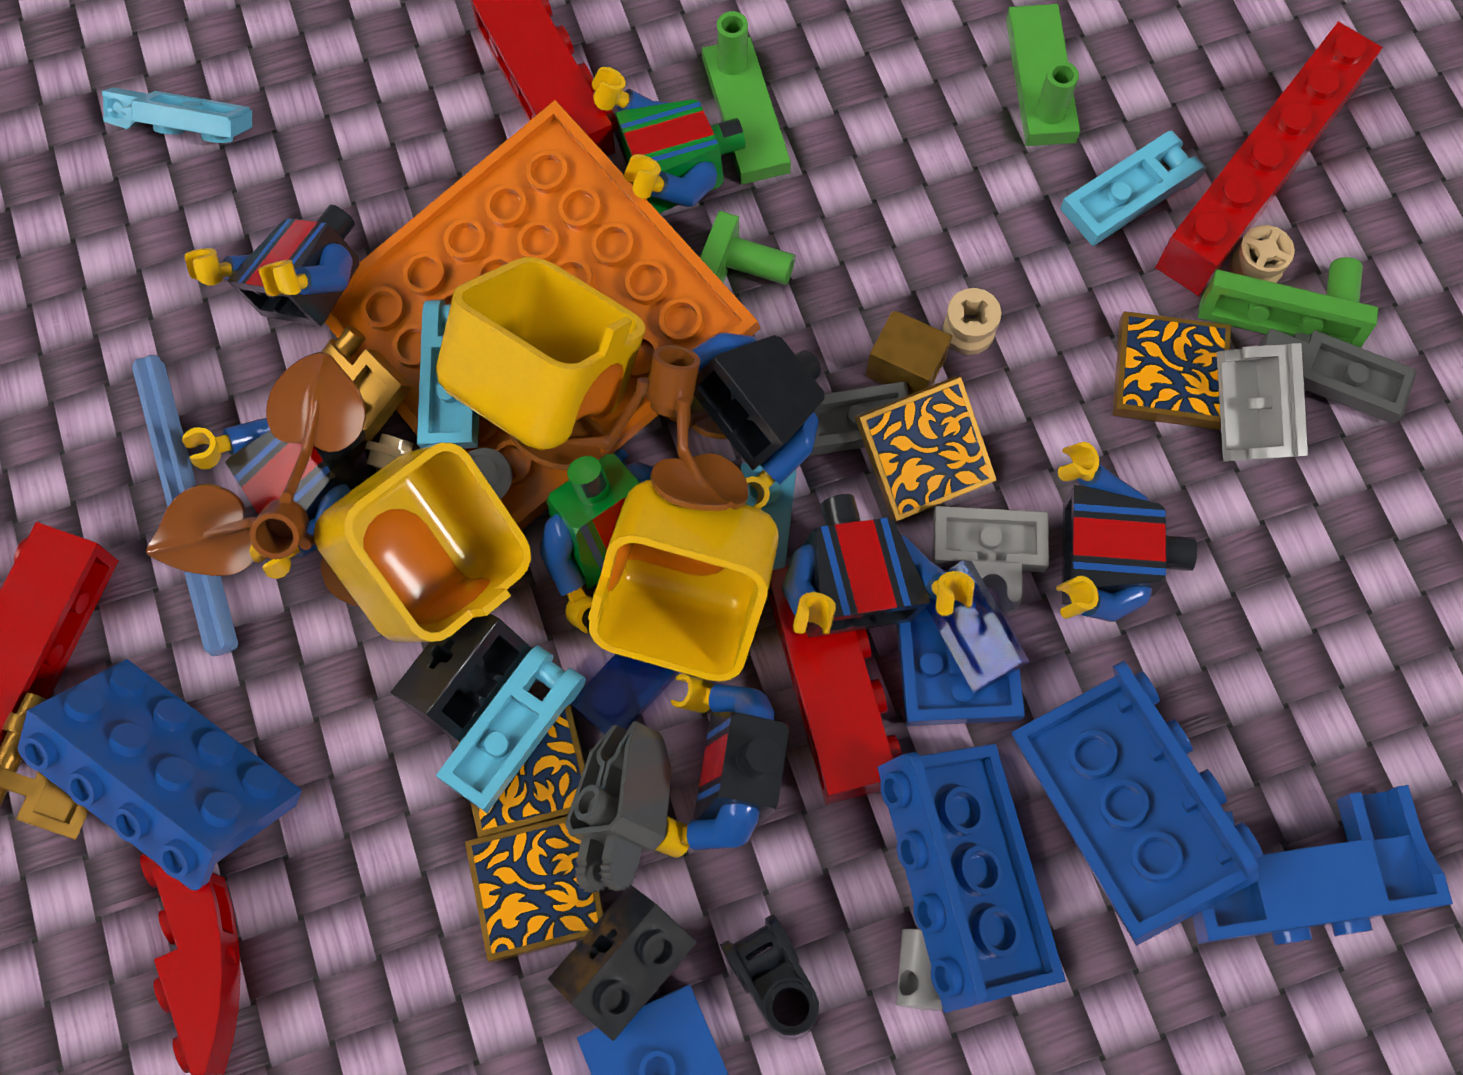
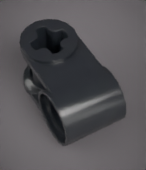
M771 914L766 917L765 926L734 944L729 940L720 944L746 994H750L772 1033L787 1040L805 1037L813 1029L817 1021L819 1001L815 990L799 964L800 960L775 915ZM768 947H772V948L768 949L767 951L763 952L762 954L758 955L757 957H755V958H753V959H751V960H748V959H750L751 957L755 956L756 954H758V953L762 952L763 950L767 949ZM793 992L801 995L806 1000L809 1014L801 1024L785 1026L775 1018L773 1005L781 994Z

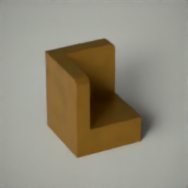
M893 311L869 354L866 376L883 385L906 382L909 394L930 387L934 384L946 360L953 336L898 311Z

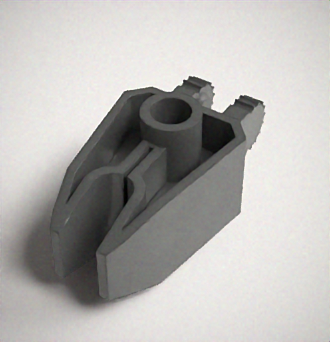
M637 721L632 722L628 730L618 725H613L590 751L565 822L569 834L581 840L576 861L578 866L575 868L576 874L574 876H576V883L579 884V888H583L584 892H599V890H604L605 886H608L609 890L614 891L630 888L629 885L633 884V879L636 878L634 873L638 870L641 852L654 851L665 838L672 767L662 734Z

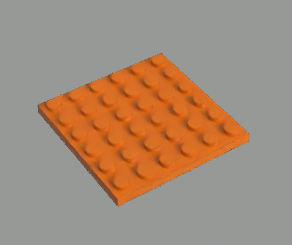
M556 100L359 262L360 265L349 281L348 287L343 291L325 321L337 338H339L347 326H352L359 330L366 339L356 351L357 357L359 358L365 349L378 351L413 386L396 410L416 435L418 430L422 311L424 302L426 300L442 299L446 305H451L454 289L459 285L519 258H539L559 266L635 313L645 324V333L622 401L607 416L591 418L602 426L605 435L609 433L634 394L637 379L640 377L648 378L653 353L658 347L675 345L692 350L718 333L726 332L753 336L761 329L757 319L646 199L638 198L632 190L633 184L624 179V174ZM646 396L613 447L607 450L600 449L601 458L606 454H613L659 415L651 409V402ZM479 415L478 448L497 450L511 465L513 473L512 483L507 493L500 500L522 531L548 509L547 498L549 494L569 480L567 470L549 468L533 461L516 447L507 432ZM469 448L464 450L467 453H469L478 448Z

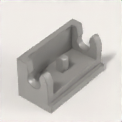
M1302 344L1250 346L1237 350L1217 352L1223 461L1308 456Z

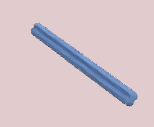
M148 355L145 358L136 359L133 362L132 370L168 507L182 491L197 484L188 450L182 442L183 431L165 364L158 356ZM184 571L204 650L211 656H220L236 650L238 640L221 576L202 575Z

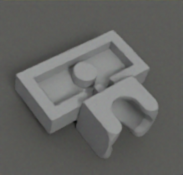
M936 506L933 512L932 562L938 567L961 568L960 572L969 575L973 579L974 594L972 607L979 595V588L988 586L998 592L1001 610L1007 614L1013 613L1019 608L1022 599V571L1045 572L1049 566L1048 512ZM959 602L961 610L969 611L972 609V607L966 608L963 603Z

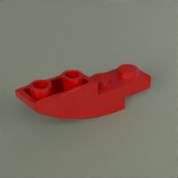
M142 854L140 855V864L143 874L151 887L158 888L164 909L158 913L162 932L170 944H176L177 946L176 950L154 959L159 977L155 978L153 982L158 1003L167 1014L171 1013L178 1036L173 1038V1050L176 1060L185 1073L190 1072L191 1075H224L234 1043L241 981L239 939L234 909L225 877L212 873L209 882L199 890L194 891L176 878L169 876L161 866L147 855Z

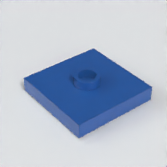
M690 984L644 1005L614 1041L599 1028L576 1037L591 1075H729Z

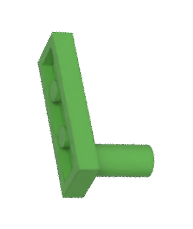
M1059 5L1009 7L1006 24L1025 145L1039 146L1076 143L1080 128L1074 90L1079 79V72L1073 64L1068 62Z
M726 12L717 21V44L702 48V60L721 122L738 118L743 129L746 148L731 152L740 183L743 185L790 174L791 161L751 37H748V21L739 12Z
M718 211L700 258L723 283L730 268L787 285L794 268L796 255L740 238L739 216Z
M1341 257L1332 261L1329 266L1326 295L1216 269L1200 300L1197 318L1228 324L1262 334H1267L1268 330L1274 329L1293 337L1296 332L1310 335L1316 330L1361 348L1377 325L1378 307L1360 303L1362 263L1355 258Z

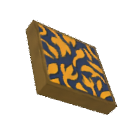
M1123 311L1119 319L1112 416L1221 430L1217 352L1230 350L1231 325Z
M952 377L854 416L889 515L894 521H899L997 481L961 377Z
M571 704L563 710L488 813H485L471 803L478 838L568 816L585 767Z
M567 817L465 841L487 962L492 963L580 941L604 914L600 891L593 893L584 892V889L579 888V884L576 883L577 879L574 875L576 874L575 868L578 866L576 861L581 840L569 834L565 825Z

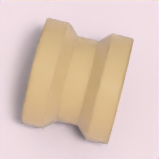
M1270 225L1256 226L1250 229L1242 238L1239 247L1230 259L1229 271L1277 283L1282 277L1283 272L1293 261L1295 253L1293 241L1287 233L1278 227Z
M969 288L956 293L949 302L942 328L943 332L953 336L950 348L965 355L979 354L988 349L994 340L996 329L1000 323L1002 314L1000 304L994 295L983 289ZM964 314L977 315V317L974 319H965Z

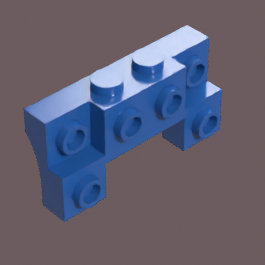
M1409 785L1397 786L1385 792L1362 795L1361 792L1351 793L1337 799L1348 842L1263 854V856L1257 858L1259 881L1192 916L1198 944L1272 934L1275 946L1313 940L1310 928L1332 925L1334 936L1350 935L1372 931L1371 918L1439 908L1453 904L1445 874L1436 862L1423 835ZM1232 811L1225 812L1233 825H1235Z

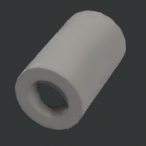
M902 929L896 1005L906 1008L942 1011L940 997L932 984L931 964L922 931L919 929Z

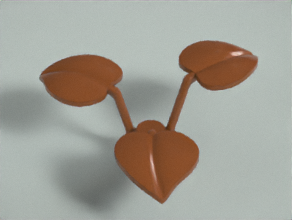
M666 345L658 347L654 351L649 378L640 377L637 379L634 394L608 434L605 435L602 426L588 416L577 420L574 423L568 440L553 449L537 450L523 444L509 434L516 447L533 461L549 468L568 470L570 464L582 456H592L600 462V449L607 450L613 447L646 396L651 402L650 406L654 412L677 422V452L680 459H663L654 465L650 477L654 490L666 501L694 510L724 511L728 508L737 510L743 508L747 502L748 484L746 478L733 462L713 453L693 457L689 451L688 428L693 427L696 432L708 438L727 439V437L694 396L700 365L699 356L692 350L681 346Z
M318 352L297 360L279 377L270 391L266 406V417L271 433L276 439L285 443H302L301 452L286 487L280 495V499L273 500L267 504L257 518H245L243 502L232 491L214 484H200L187 488L177 495L167 507L155 535L147 546V555L168 566L186 572L210 576H225L241 572L252 564L253 559L249 553L251 544L259 554L270 559L288 557L298 546L308 550L312 545H316L313 538L314 534L307 532L309 527L308 515L305 509L294 501L295 493L311 457L313 445L327 452L345 449L359 437L366 420L365 403L359 388L330 354ZM322 557L321 574L325 586L336 598L359 607Z

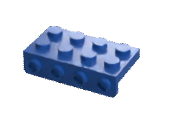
M128 659L28 709L18 744V752L30 768L39 771L66 792L75 803L85 807L111 827L120 838L130 842L161 866L169 876L176 878L194 891L199 890L209 882L214 866L218 861L296 807L302 792L301 788Z
M1123 660L1113 666L1114 677L1016 729L1011 734L1137 946L1259 881V865L1256 859L1263 856V853L1247 825L1242 821L1233 825L1221 805L1227 802V798L1213 774L1208 769L1199 773L1187 754L1192 752L1193 748L1182 727L1175 719L1166 723L1154 706L1160 702V698L1147 675L1143 671L1133 674Z
M996 744L923 756L916 752L906 753L878 766L881 779V795L890 812L897 838L898 858L906 871L914 901L915 921L923 934L931 964L932 984L940 997L943 1012L968 1008L1066 982Z

